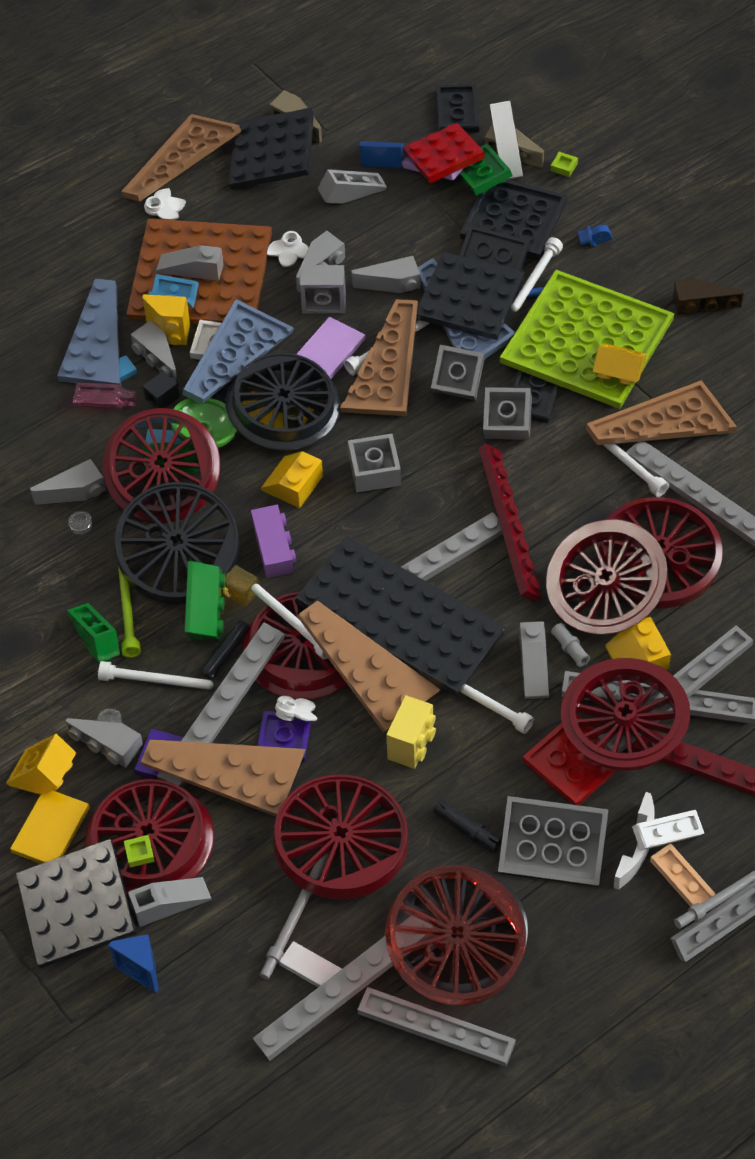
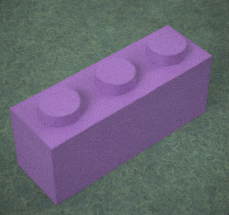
M278 505L251 510L252 524L266 578L294 573L293 563H297L294 549H289V545L292 544L290 533L284 530V527L287 526L285 514L280 513Z

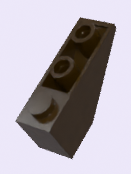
M700 279L674 281L673 298L678 315L742 307L744 295L742 290Z

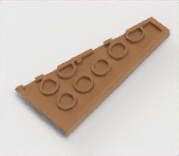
M191 114L121 191L123 197L139 202L239 134L241 132L240 126Z
M396 299L386 318V323L376 337L374 346L369 350L357 373L358 376L353 386L351 385L345 401L340 406V412L394 416L407 415L418 301Z
M702 380L592 421L586 425L587 432L597 445L735 433L737 426Z
M316 601L297 615L383 733L390 728L405 695L425 702L441 690L319 601Z
M150 739L140 764L277 817L281 805L288 797L306 749Z

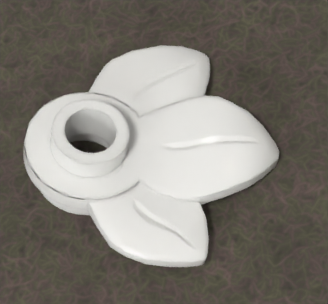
M166 188L157 191L154 196L149 197L144 208L145 212L149 215H157L163 220H175L179 218L178 212L183 209L186 201L171 197L170 189Z
M288 231L284 233L281 240L273 241L269 245L267 256H278L279 262L283 267H290L296 263L298 258L304 259L309 248L306 244L302 243V239L297 232Z
M281 696L277 699L275 706L277 717L287 721H293L295 717L305 721L317 720V717L311 713L316 706L310 700L303 698L294 700L291 696Z

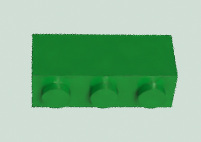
M188 561L185 633L190 640L219 641V634H223L224 623L223 620H220V611H224L225 599L221 597V588H225L226 576L222 574L219 566Z

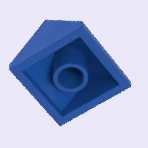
M361 141V166L402 168L404 143Z
M149 935L111 941L108 946L114 967L149 990L157 993L159 987Z

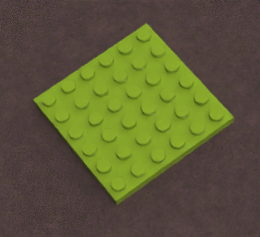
M555 270L500 356V363L620 409L636 382L628 385L620 383V378L611 376V379L608 380L597 377L598 373L593 372L599 345L606 343L647 353L645 368L673 321L674 313Z

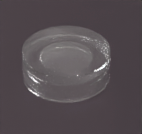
M84 511L75 512L69 517L70 530L75 534H85L92 528L91 516Z
M105 709L99 713L97 721L122 723V718L117 710Z

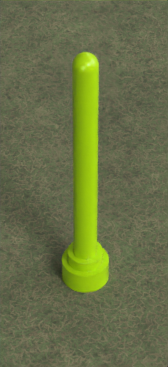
M119 569L125 631L121 650L123 656L131 658L138 656L141 653L140 642L134 636L130 586Z

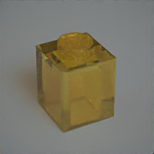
M235 565L225 575L226 583L223 593L246 607L256 596L252 592L251 587L254 584L259 585V579Z

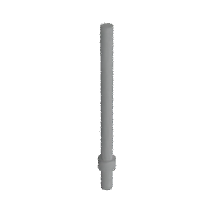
M331 849L314 865L309 877L315 880L319 879L330 856ZM302 889L275 945L270 947L266 955L267 961L260 973L261 978L269 980L276 964H279L284 955L283 950L312 893Z
M755 870L701 904L696 903L689 907L688 912L674 920L676 927L681 929L693 920L698 921L706 916V912L755 881Z

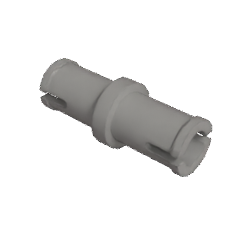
M559 623L555 625L551 633L561 643L562 650L565 653H569L579 667L586 665L590 660V656L579 645L580 641L578 638L572 636L564 624Z

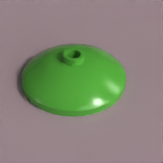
M188 398L178 403L174 410L189 414L201 422L211 433L218 448L229 443L236 435L237 430L229 420L226 404L219 400L209 398L203 404H200ZM170 423L175 434L179 425ZM184 427L178 436L181 441H185L190 437L188 430ZM190 442V443L188 444V445L194 447L193 442Z

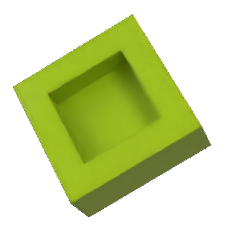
M558 152L551 164V171L570 177L578 164V158Z
M149 835L124 841L130 867L155 862Z

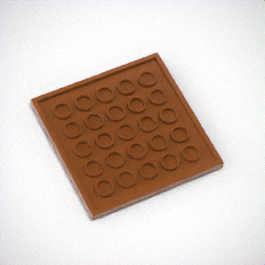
M148 219L126 313L127 320L146 321L143 294L148 295L149 291L152 292L156 274L193 280L199 283L194 308L188 307L190 324L198 325L200 320L222 323L236 299L258 310L268 258L267 251L271 242L272 227ZM199 245L222 248L224 265L219 281L156 272L161 254Z

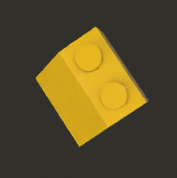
M143 294L146 321L149 322L151 320L165 332L168 344L187 345L190 330L187 298Z
M605 343L598 347L593 372L598 373L597 377L610 380L612 376L620 378V383L632 385V382L639 381L648 354Z
M303 451L284 456L261 487V491L300 508L323 477L322 460Z
M651 617L645 618L636 625L620 631L605 645L611 659H641L669 670L671 653Z
M54 734L25 749L6 783L11 787L41 795L50 790L55 791L62 785L64 774L72 767V760L76 752L57 734Z

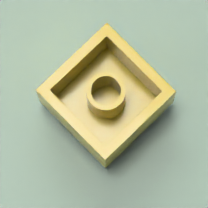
M405 695L387 733L388 760L415 769L418 761H423L427 750L425 746L428 741L431 742L436 732V728L433 727L436 716L433 715L432 704Z

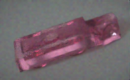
M77 383L73 397V404L77 406L117 408L123 407V405L135 406L136 403L135 391L125 390V388H121L120 385Z

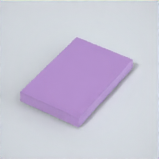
M329 317L297 355L316 362L332 379L344 365V361L350 358L364 342L365 334Z

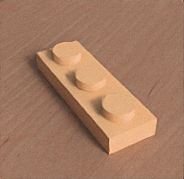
M671 843L651 856V863L690 907L696 903L701 904L715 895L714 891Z

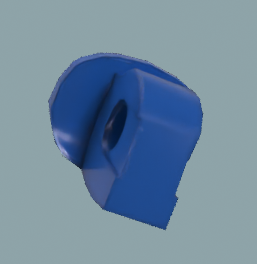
M589 225L587 229L578 231L581 246L586 244L596 246L598 243L613 240L612 233L607 225H598L590 229Z

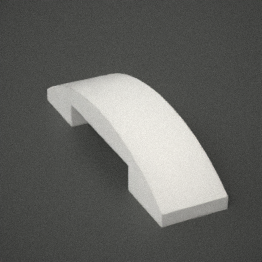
M510 101L490 104L498 155L510 168L513 175L507 180L523 178Z
M645 793L638 812L637 824L654 820V805L651 793ZM637 844L633 858L625 855L622 856L615 875V889H620L633 878L642 866L649 849L640 850Z

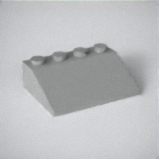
M508 796L498 872L599 885L609 810Z

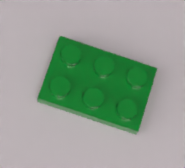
M488 144L480 147L484 151L485 158L465 167L458 174L476 196L485 193L491 187L501 184L513 176L510 168Z

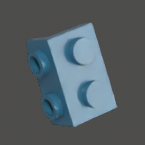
M156 274L152 292L149 291L148 295L186 297L188 307L194 308L199 283L193 280Z

